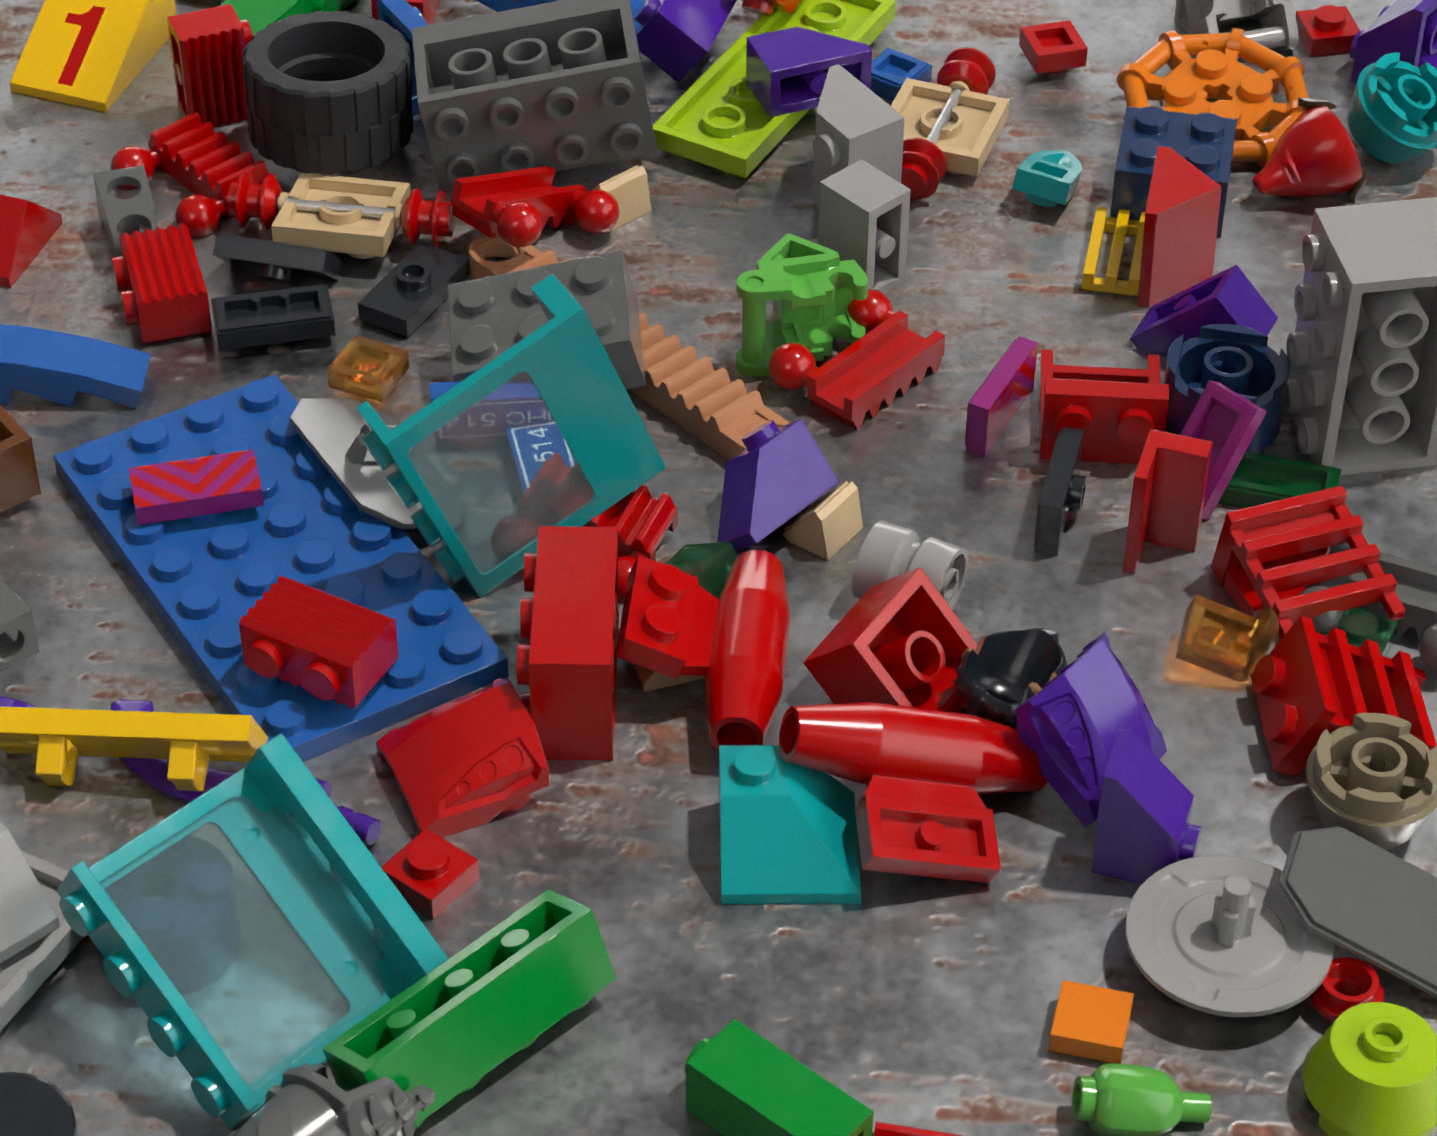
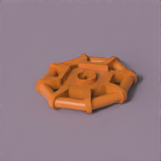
M1233 28L1231 33L1179 35L1174 30L1162 33L1157 44L1134 63L1123 65L1117 76V84L1124 92L1128 107H1148V100L1159 101L1160 107L1164 106L1162 109L1165 111L1189 114L1213 113L1220 117L1237 119L1231 163L1256 162L1262 167L1270 159L1277 141L1285 130L1303 113L1304 110L1298 106V98H1309L1303 79L1305 67L1297 57L1290 56L1286 58L1244 36V30ZM1238 58H1241L1266 72L1261 74L1255 71L1254 69L1238 62ZM1166 63L1172 70L1164 78L1154 75ZM1284 91L1288 104L1274 102L1272 95ZM1208 99H1218L1213 103L1207 101ZM1268 125L1274 127L1270 132L1264 131L1261 133Z

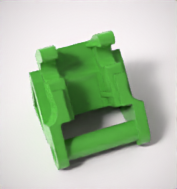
M787 233L757 262V270L746 271L737 278L736 291L738 296L742 298V348L736 353V369L743 375H770V357L783 344L798 343L804 345L812 352L815 361L824 360V356L832 354L833 341H837V337L845 338L850 344H853L866 334L865 327L858 325L850 317L847 308L853 299L865 300L867 298V275L855 259L840 261L837 251ZM766 301H773V319L766 326Z

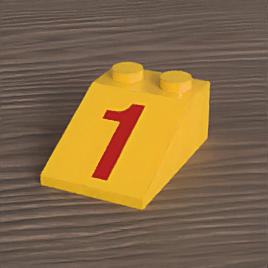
M45 0L9 82L11 92L107 112L169 39L167 17L176 15L175 0Z

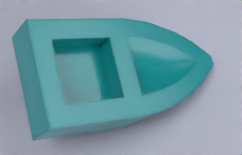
M1065 150L1035 152L1029 155L1017 168L1012 189L1026 193L1025 198L1028 201L1040 206L1056 207L1058 203L1065 205L1077 190L1082 165L1073 154Z

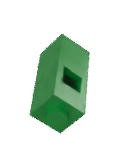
M735 1018L713 1038L706 1037L693 1048L686 1060L684 1068L686 1074V1110L723 1136H872L874 1111Z

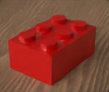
M539 526L537 553H525L524 592H534L533 598H521L520 634L521 638L530 640V644H518L517 685H529L530 692H520V698L536 726L546 760L613 761L618 657H615L619 634L618 527Z

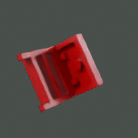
M1041 349L1039 459L1051 460L1059 430L1062 431L1063 427L1084 430L1081 461L1138 464L1150 429L1165 432L1169 386L1168 384H1161L1160 355L1147 356V369L1053 365V350Z
M1343 486L1226 513L1211 563V569L1219 585L1224 586L1226 571L1242 566L1281 639L1300 616L1314 618L1328 611H1343L1376 602H1381L1391 621L1403 619L1406 610L1395 592L1397 581L1392 573L1385 575L1378 562L1381 553L1376 544L1368 545L1362 534L1364 526L1359 514L1352 516L1345 504L1348 495ZM1348 543L1350 550L1329 554L1330 546ZM1284 557L1289 563L1266 570L1261 565L1263 562ZM1364 572L1367 577L1365 580L1282 600L1277 595V592Z
M1300 616L1272 651L1258 661L1250 676L1263 726V734L1274 771L1296 778L1305 768L1307 759L1313 748L1317 745L1323 731L1327 729L1331 734L1336 729L1352 725L1354 715L1359 713H1381L1407 720L1412 723L1410 734L1423 741L1430 750L1437 746L1420 690V686L1426 681L1424 670L1414 667L1410 654L1400 650L1392 659L1381 655L1377 642L1366 639L1360 647L1348 644L1345 631L1334 627L1326 636L1315 632L1312 619Z

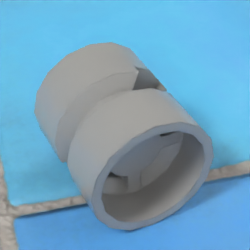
M880 520L874 524L867 534L857 557L852 578L853 595L860 599L870 587L921 567L950 608L954 610L968 569L967 549L933 537H929L923 543H919L917 532Z

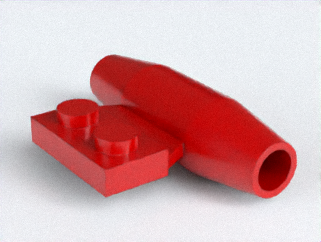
M750 550L742 553L736 558L720 597L717 599L698 584L699 578L682 572L673 565L661 564L638 555L629 572L615 657L673 679H677L678 675L705 676L704 689L709 733L714 748L719 751V746L763 745L783 693L791 623L784 569L781 561L772 553L763 550Z
M875 702L790 706L786 710L780 726L779 750L784 761L866 785L855 808L862 870L991 883L1001 871L993 809H987L979 795L1040 791L1047 783V780L1041 773L1037 753L1024 744L1016 728L970 714Z

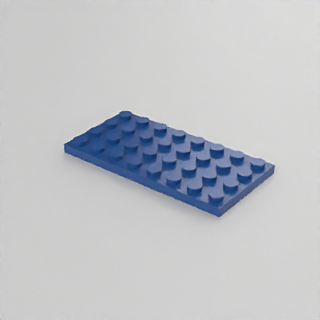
M275 374L249 382L244 386L209 399L197 401L192 405L157 418L142 421L135 426L94 441L85 442L78 447L54 455L56 473L227 711L232 715H251L268 736L267 742L282 733L303 762L490 685L494 680L509 677L508 657L403 529L396 528L360 511L295 431L289 419L298 402ZM254 450L264 506L138 525L128 468ZM279 575L396 619L399 658L355 708L350 709L345 703L339 705L334 699L329 701L320 700L308 691H305L300 685L294 687L289 680L282 682L278 676L275 678H265L257 674L252 668L249 669L244 663L239 622L242 615L247 616L249 607L254 608L257 599L262 600L264 591L269 592L271 584L277 583Z

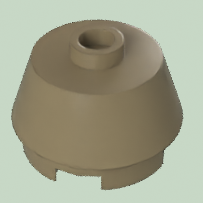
M1359 713L1354 715L1352 725L1336 729L1331 734L1327 729L1323 731L1317 745L1311 751L1306 764L1307 780L1323 826L1325 828L1343 827L1384 850L1395 848L1405 843L1437 807V746L1430 750L1423 741L1410 734L1412 723L1407 720L1381 713Z

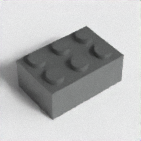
M622 250L448 285L452 376L455 382L463 381L548 322L531 287L553 273L584 308L625 389L646 386L638 297ZM521 372L511 379L530 377L528 373Z

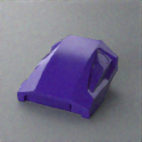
M1105 632L1082 648L1083 651L1077 655L1078 659L1064 667L1060 671V675L1046 683L1041 691L1014 710L1017 714V731L1021 740L1028 748L1037 753L1042 775L1084 827L1098 819L1102 778L1118 728L1132 731L1159 760L1167 752L1161 731L1154 724L1137 686L1111 650L1109 637Z

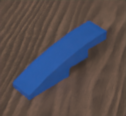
M0 324V403L8 405L13 389L72 407L77 390L136 408L142 393L151 354L91 337L29 326Z

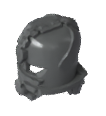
M304 1063L300 1067H291L282 1074L283 1079L280 1086L275 1084L267 1091L265 1105L261 1110L252 1115L239 1129L232 1131L228 1136H413L415 1131L414 1121L417 1119V1113L420 1110L424 1112L433 1102L435 1091L421 1084L404 1093L395 1081L385 1076L345 1092L328 1079L325 1065L321 1063L315 1065Z

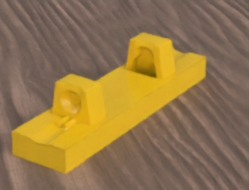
M0 707V749L4 753L37 754L35 774L40 776L48 786H73L79 756L169 759L167 779L176 786L177 790L203 791L209 761L249 762L258 748L267 743L268 736L251 715Z

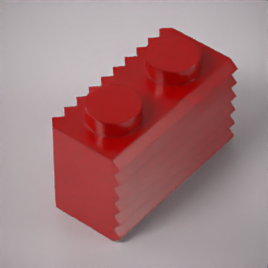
M232 4L167 17L174 69L173 74L178 98L177 103L183 117L197 112L200 115L202 124L210 122L216 128L221 124L229 125L231 122L239 123L242 119L247 120L242 58L244 57L243 51L246 44L251 42L253 37L248 20L240 21Z
M181 222L177 228L169 225L165 230L158 226L154 231L147 228L143 233L135 230L129 235L123 232L119 237L121 256L111 258L116 288L121 296L126 326L138 325L142 344L212 332L208 293L188 226Z
M279 575L276 584H271L269 592L264 591L262 600L257 599L254 608L249 607L247 616L242 615L239 622L243 660L249 669L252 668L257 674L265 678H275L278 676L282 682L289 680L294 687L300 685L305 691H308L320 700L329 701L334 699L339 705L345 703L350 709L355 708L399 658L396 619Z

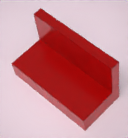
M1150 429L1133 480L1122 572L1135 574L1145 542L1195 552L1200 536L1212 441Z

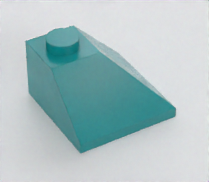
M779 745L719 746L721 904L860 903L861 888L855 792L829 774L784 761L780 754Z

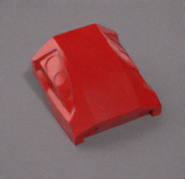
M494 680L491 687L443 704L408 725L391 730L376 741L377 754L381 762L387 761L410 807L417 825L418 835L427 828L443 838L485 825L501 811H513L525 806L531 800L534 791L549 786V767L536 726L515 687L509 680Z

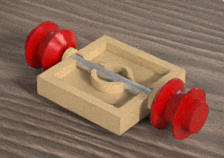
M961 47L953 50L947 56L944 65L938 72L937 84L906 78L891 104L893 109L905 117L901 184L911 189L910 199L919 200L930 197L937 190L939 181L943 178L946 171L956 175L966 174L977 177L1008 119L1010 99L987 95L995 81L996 71L990 58L980 50L970 47Z
M244 171L238 182H231L227 197L229 215L236 216V222L241 228L246 227L251 217L259 218L264 230H270L272 227L273 242L325 249L329 252L347 253L349 256L358 259H367L375 256L384 257L398 227L402 228L410 245H415L420 235L424 234L431 235L434 246L440 247L444 237H452L456 217L452 215V204L447 203L445 191L440 190L434 201H427L423 199L419 188H415L410 193V183L301 172L292 190L288 193L282 191V187L274 174H268L263 184H255L250 172Z

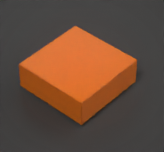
M1062 980L1048 1051L1121 1064L1134 993Z

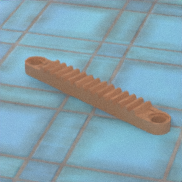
M499 233L496 238H490L485 234H481L473 239L469 245L470 274L474 280L558 263L555 253L551 249L542 253L532 245L514 247L507 244L500 237ZM496 257L509 258V260L500 262L486 261ZM643 312L639 314L646 386L628 389L633 394L728 461L746 449L741 439L759 426L771 420L774 421L778 428L790 424V422L763 404L760 392L754 390L748 394L741 379L738 378L731 383L725 368L722 367L714 371L709 357L705 356L698 360L693 346L689 345L682 349L677 335L673 334L666 338L662 325L657 323L650 327L647 315Z

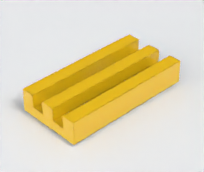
M1097 206L1083 270L1081 289L1138 296L1145 212H1141L1140 221L1129 219L1130 210L1119 209L1118 217L1114 218L1107 217L1108 207ZM1104 233H1114L1106 278L1096 277ZM1126 235L1137 236L1129 280H1118Z

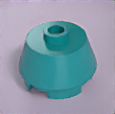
M1396 52L1382 56L1376 63L1370 64L1362 70L1347 114V123L1353 138L1367 153L1381 161L1400 164L1437 148V69L1424 62L1420 68H1417L1407 62L1400 61V53Z

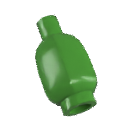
M1104 1064L1096 1069L1091 1076H1077L1072 1090L1071 1104L1074 1120L1088 1122L1091 1129L1105 1136H1160L1171 1131L1180 1121L1207 1124L1211 1117L1212 1102L1210 1094L1183 1092L1172 1077L1163 1071L1139 1065Z

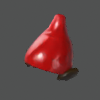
M1298 98V106L1304 111L1285 130L1277 141L1266 165L1253 177L1252 183L1254 188L1261 194L1300 197L1347 192V200L1354 204L1369 177L1368 166L1363 170L1361 169L1359 157L1349 134L1337 116L1331 111V109L1336 108L1333 103L1327 100Z

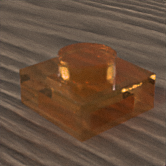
M355 335L327 368L329 388L382 403L409 370L408 350Z

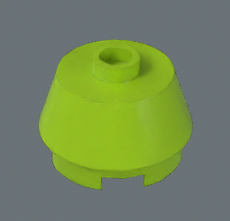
M1363 1003L1344 1011L1310 1048L1302 1067L1303 1086L1308 1099L1319 1113L1318 1125L1329 1136H1429L1437 1125V1036L1432 1027L1413 1011L1391 1003Z

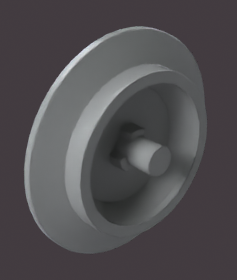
M1209 855L1193 857L1160 869L1150 876L1135 892L1127 910L1125 937L1131 957L1141 973L1153 986L1187 1007L1227 1017L1269 1015L1293 1007L1305 1000L1326 978L1331 967L1335 944L1305 928L1278 885L1282 870L1260 861L1237 856Z

